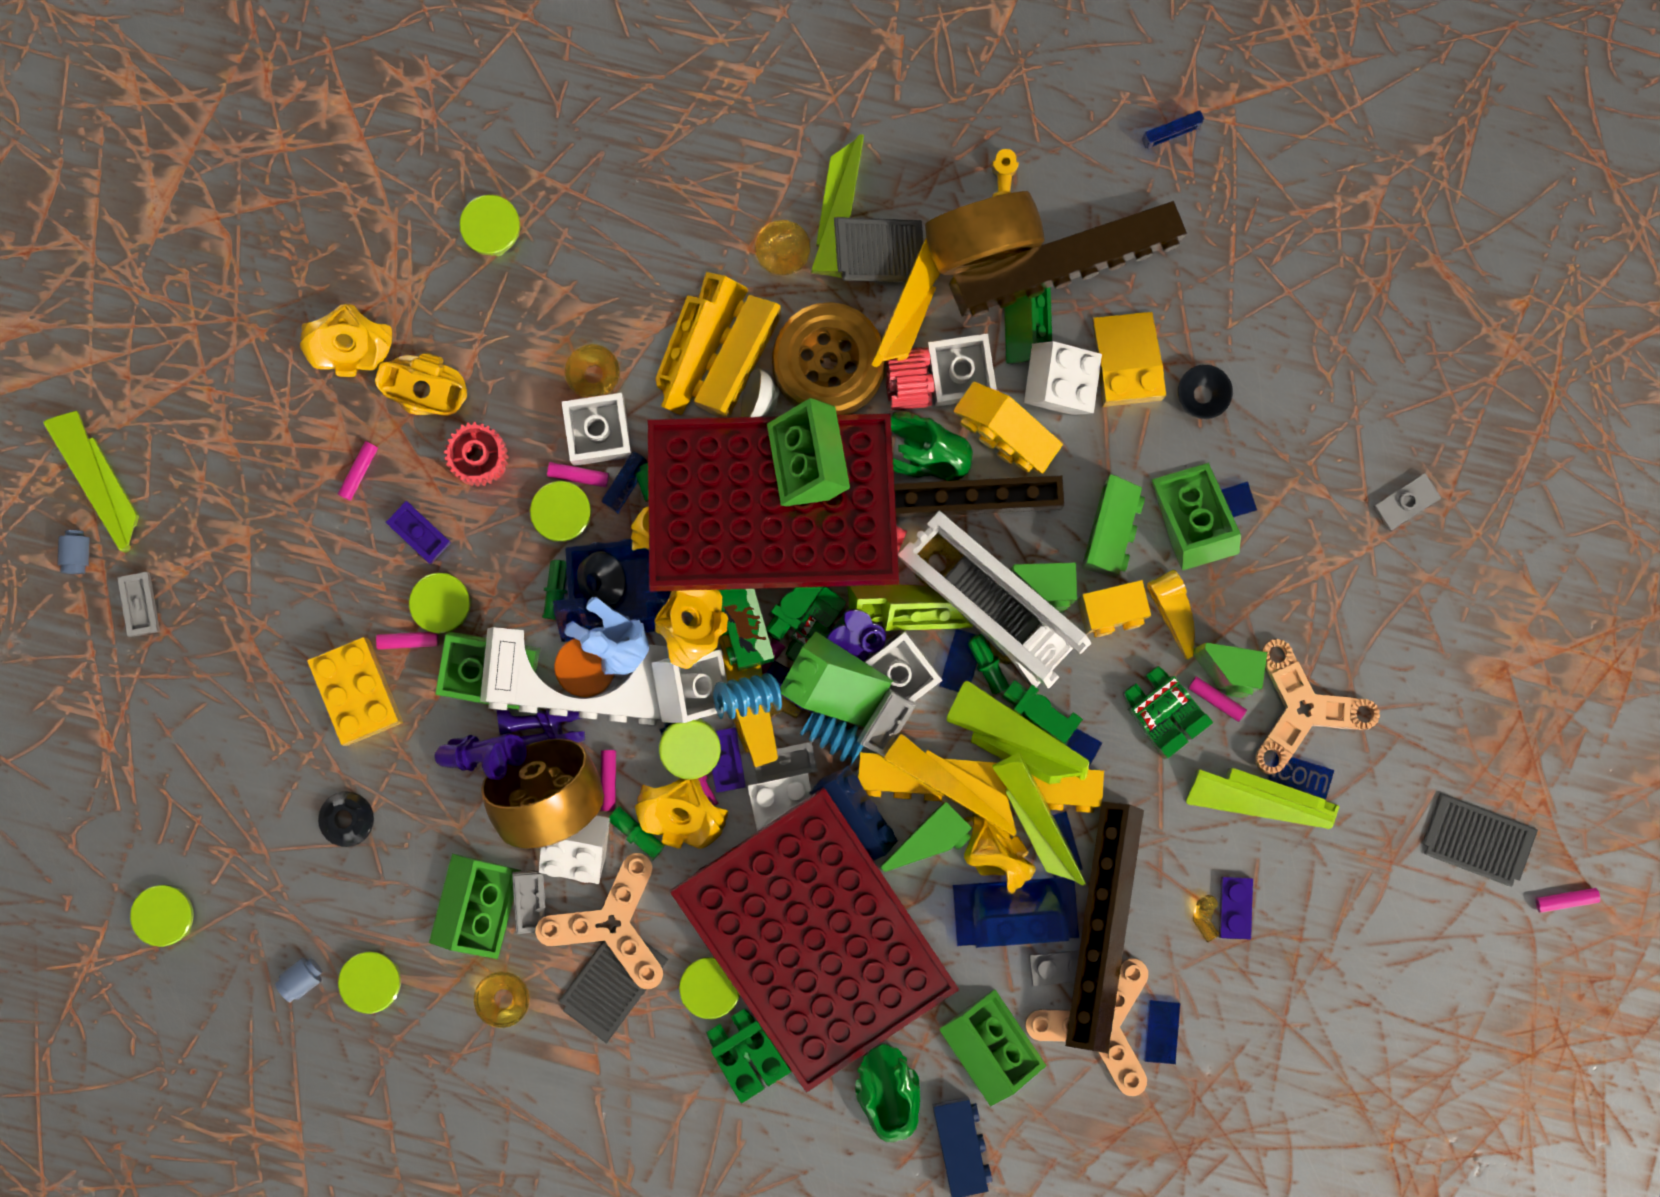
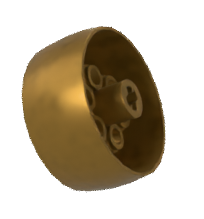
M1028 191L1013 192L980 200L941 214L925 224L926 238L937 271L946 276L955 275L1041 246L1045 240L1037 206Z
M834 302L816 303L801 309L791 316L780 329L774 343L772 369L779 390L794 407L812 398L835 406L837 415H848L857 412L868 404L877 393L884 378L886 361H882L880 366L877 367L871 365L882 340L878 330L870 319L859 310L845 304ZM826 334L829 336L830 341L827 345L819 344L817 340L820 335ZM842 341H848L852 346L849 351L843 352L839 348V344ZM804 350H810L813 353V358L805 361L802 359L801 353ZM830 357L831 361L837 362V366L827 370L820 363H824V358ZM849 362L854 363L857 367V370L853 373H847L844 369L845 365ZM814 371L818 374L819 378L816 382H812L806 375ZM830 379H839V386L829 387L828 381Z
M547 739L526 746V758L522 765L516 767L507 764L506 775L501 780H492L487 776L483 780L481 792L487 815L494 829L505 843L518 848L550 846L577 834L598 814L603 805L604 793L597 769L585 749L579 743L572 740Z

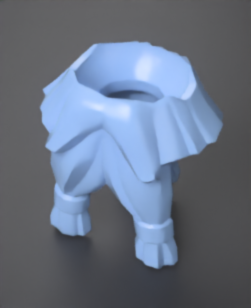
M592 597L588 601L586 609L602 618L604 627L589 630L572 621L566 625L564 633L569 637L580 640L581 648L584 652L595 654L602 658L601 669L604 675H627L632 673L649 651L648 637L644 630V624L640 620H630L629 616H624L611 609L610 606L603 603L598 597Z

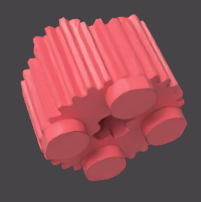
M912 348L905 360L897 361L896 358L886 360V365L889 366L887 368L886 389L888 401H891V410L932 406L934 380L933 375L928 372V365H930L929 348Z
M468 422L467 426L464 427L462 424L461 429H456V434H451L453 438L447 440L449 445L445 446L447 450L444 451L446 455L444 459L447 462L446 465L451 469L450 471L460 481L470 486L475 484L479 487L480 484L486 486L487 482L492 484L493 479L497 481V478L502 477L506 471L505 465H508L506 461L509 458L506 454L508 449L505 447L506 443L494 429H491L490 426L485 427L482 423L479 426L476 422H473V425ZM479 448L483 452L480 459L477 461L473 458L470 459V456L474 455V449Z

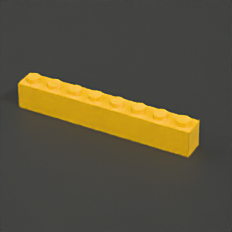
M860 752L858 779L868 796L881 797V793L884 791L894 792L893 798L912 799V794H924L925 801L942 802V796L944 795L885 761L884 756ZM944 759L1007 796L1005 791L1007 787L992 767L996 762ZM1088 769L1085 780H1080L1076 776L1065 777L1061 779L1060 783L1048 784L1033 776L1050 810L1063 811L1064 805L1076 806V812L1094 813V807H1101L1104 770Z

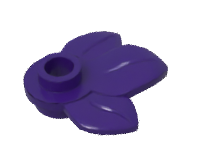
M850 609L844 612L845 624H840L833 628L826 637L864 662L869 653L878 652L884 647L886 633L879 624L872 623L868 613L857 609ZM874 633V636L871 639L866 640V638L870 634Z

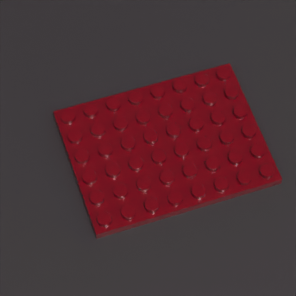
M891 414L837 415L850 488L828 501L786 507L782 506L780 502L767 423L779 416L648 420L650 592L899 585Z
M824 787L670 890L673 898L806 1093L959 991V988Z

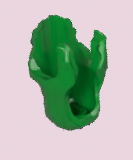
M909 411L893 412L891 416V431L905 439V445H898V452H901L905 459L910 460V464L893 458V471L915 478L933 475L947 481L961 480L969 473L973 451L967 439L946 430L932 418H923Z
M881 1044L876 1048H872L864 1056L861 1066L857 1068L859 1079L855 1083V1095L862 1110L868 1117L874 1133L881 1140L894 1143L899 1140H906L917 1128L920 1108L919 1076L915 1070L908 1067L907 1058L902 1055V1052L888 1044Z

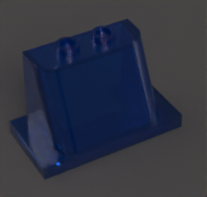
M623 539L618 542L609 543L594 542L589 545L565 547L568 599L553 601V609L561 642L574 639V637H569L564 633L566 625L572 621L589 630L604 627L602 618L586 609L588 601L583 597L577 583L579 564L586 556L598 551L608 552L615 556L622 565L626 576L625 593L621 600L611 605L610 608L624 616H629L630 620H640L644 624L645 633L655 632L656 624L654 621L661 608L668 601L671 591L650 592L648 549L643 548L633 551L632 539ZM589 574L587 576V584L594 591L597 583L595 578Z
M1064 877L1030 879L1021 888L1016 889L1014 894L1008 891L1007 881L952 885L957 946L973 945L976 948L1064 942L1069 941V938H1079L1075 881Z

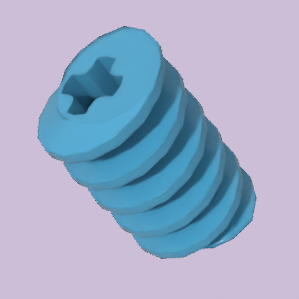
M765 673L761 677L754 675L750 679L743 677L738 682L732 679L727 684L721 681L716 683L714 687V705L720 719H723L725 711L730 719H734L736 709H738L742 717L747 716V707L750 708L753 715L758 714L759 705H761L765 713L770 712V703L773 704L776 711L782 708L779 683L769 673Z
M814 711L799 734L802 736L806 732L811 731L810 742L820 737L819 747L821 749L830 743L829 754L831 755L841 750L840 761L842 762L852 757L850 767L864 747L857 741L859 738L856 735L857 725L847 730L846 721L841 720L839 723H836V718L827 717Z

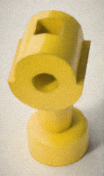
M1010 149L1000 150L996 154L995 161L992 162V172L997 176L998 192L993 193L992 197L1011 193L1012 176L1016 173L1019 162H1016V155Z

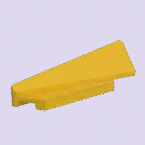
M925 238L873 359L871 365L874 367L880 366L882 361L894 358L897 361L907 359L936 290L933 284L941 274L937 271L933 262L927 238Z
M706 272L699 298L687 295L655 378L657 387L663 391L664 400L661 403L663 408L679 415L683 414L692 397L695 386L706 371L709 359L716 352L720 344L723 332L727 326H730L734 318L733 314L737 305L745 298L748 292L747 287L727 276Z
M728 635L719 636L718 641L723 652L727 682L732 679L738 682L743 677L750 679L754 675L760 677L763 675L761 665L738 671L736 664L730 665L726 648L731 647ZM759 705L758 714L753 715L750 708L747 707V716L742 717L738 709H736L733 721L742 747L746 753L749 752L754 768L776 761L778 754L770 712L765 713L761 705Z
M902 734L899 735L884 756L885 761L1015 837L1017 832L1006 795L931 751L923 752Z

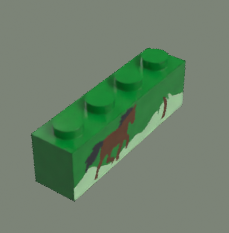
M755 589L718 590L722 595L721 612L728 616L727 631L722 636L728 635L731 647L726 648L730 665L736 664L738 671L773 662L774 655Z

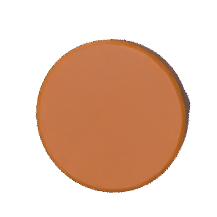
M575 638L562 646L555 659L554 670L559 684L568 693L577 697L588 698L604 692L614 680L615 674L604 675L601 669L602 658L595 654L584 652L581 648L580 640Z

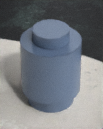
M65 530V536H58L57 565L61 566L60 573L85 574V569L89 566L90 537L84 536V531Z
M301 958L279 976L275 986L281 996L288 1002L294 999L299 1000L322 981L320 977L322 969L313 959Z

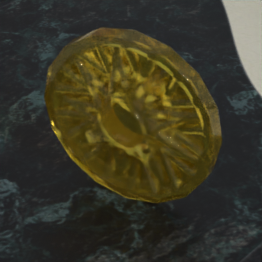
M788 220L774 221L766 225L758 234L755 243L756 257L760 265L769 273L778 276L791 275L800 271L807 263L811 252L810 239L806 231L797 223Z

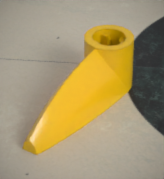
M1173 569L1148 582L1147 588L1185 659L1188 660L1194 654V620L1184 582L1177 571Z

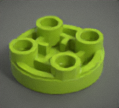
M483 195L470 201L464 208L460 217V232L466 244L475 252L487 256H501L517 241L520 233V218L514 206L505 198L497 195Z
M555 481L546 484L536 492L530 506V517L535 529L543 537L555 542H566L581 536L585 532L591 518V506L587 496L578 486L566 481Z
M433 573L420 579L413 587L409 598V609L414 621L424 630L437 634H447L459 628L467 619L471 608V597L465 585L456 577L446 573Z
M702 718L686 723H672L660 737L659 754L665 768L674 776L682 779H698L710 773L719 761L721 753L719 736L715 729Z
M157 885L144 890L135 899L130 913V921L135 934L143 942L157 947L169 946L181 941L189 934L194 918L193 907L187 894L183 890L169 885Z
M363 952L350 958L342 967L338 979V988L343 1001L351 1009L365 1014L377 1013L388 1008L397 998L401 987L398 965L386 955L378 952Z
M705 957L694 961L686 968L680 980L679 992L684 1006L692 1014L700 1018L716 1019L726 1015L735 1007L740 997V994L714 957Z

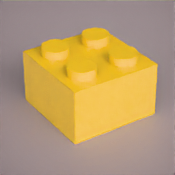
M1143 580L1082 594L1077 599L1085 633H1093L1094 638L1112 634V632H1115L1114 627L1123 626L1124 631L1141 627V625L1145 624L1144 620L1151 616Z

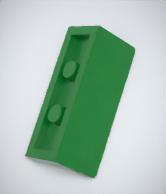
M1051 287L1044 289V293L1037 297L1028 299L1025 295L1017 298L1016 303L1004 307L1007 364L1030 362L1032 344L1052 341Z

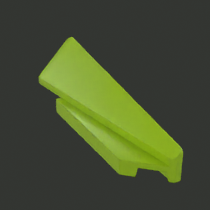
M965 681L962 684L946 721L973 731L971 743L1003 760L1020 752L1031 775L1048 784L1060 783L1061 779L1065 777L1076 776L1080 780L1086 779L1089 769L1088 759L971 682Z
M1018 752L992 765L996 774L1007 787L1005 789L1006 794L1046 872L1076 881L1080 885L1086 884L1085 878L1021 753Z

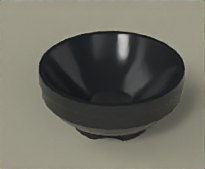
M1198 365L1189 369L1183 375L1178 385V400L1182 409L1197 419L1207 420L1221 415L1230 405L1233 396V388L1229 377L1223 370L1212 365ZM1204 386L1210 390L1211 399L1209 402L1199 403L1196 401L1194 391L1197 387Z
M598 551L586 556L579 564L577 583L580 592L587 601L592 597H598L603 603L611 606L619 602L623 597L626 589V576L622 565L615 556L608 552ZM589 574L595 578L597 583L594 591L587 584V576Z
M339 792L329 797L321 806L318 816L319 828L323 836L332 844L341 847L355 846L363 842L370 835L374 826V812L370 803L363 796L354 792ZM340 810H346L352 816L350 826L344 829L339 828L334 820L335 815Z

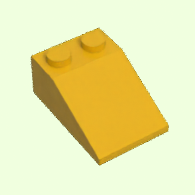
M1144 312L1092 318L1096 353L1102 354L1099 372L1102 407L1162 401L1166 396V389L1153 313Z

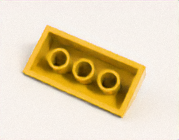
M749 295L745 302L742 300L739 302L733 314L737 318L733 327H726L719 342L723 344L719 354H712L706 366L709 373L705 381L699 380L692 393V396L696 397L694 400L695 406L718 418H730L751 372L755 369L782 317L781 305Z

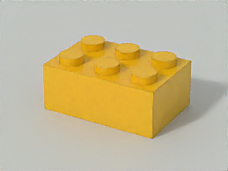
M973 381L953 410L962 418L960 424L973 433L977 431L980 434L978 439L991 449L995 447L998 450L996 455L1010 465L1014 462L1026 472H1030L1033 469L1043 474L1063 445L1009 395Z
M362 637L307 660L341 745H352L404 723L370 639Z

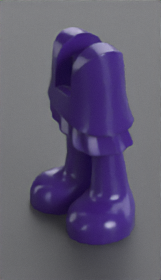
M508 709L497 710L500 735L529 729L542 728L544 730L540 734L519 736L523 739L526 746L547 739H568L577 743L586 740L585 731H569L565 734L562 731L561 722L567 721L568 723L583 719L579 718V712L568 711L566 717L549 715V709H545V711L538 709L536 715L514 716Z
M504 734L483 741H479L477 736L468 735L464 738L450 739L448 744H444L437 749L434 757L436 763L441 767L457 768L462 771H474L477 764L482 763L483 771L489 779L501 780L506 775L507 764L517 767L524 763L527 750L523 739L517 735Z

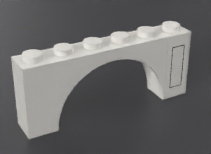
M497 627L487 628L480 702L489 703L488 709L507 710V705L519 706V712L537 713L538 708L549 709V715L567 717L568 711L579 712V718L597 720V714L609 715L608 721L627 723V717L638 718V724L656 726V720H661L651 662L669 658L667 646L649 645L646 657L636 670L624 675L614 687L598 696L578 699L554 691L536 675L526 655L524 630Z

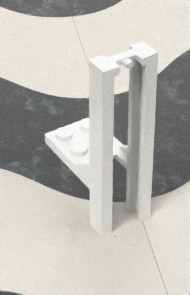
M939 511L927 523L929 528L925 532L919 531L917 533L919 539L914 544L909 542L898 556L907 567L991 638L1010 658L1028 684L1037 687L1042 683L1049 689L1059 678L1052 670L1072 649H1075L1081 655L1091 644L1087 635ZM937 533L1038 618L1042 625L1023 645L918 555L919 551Z

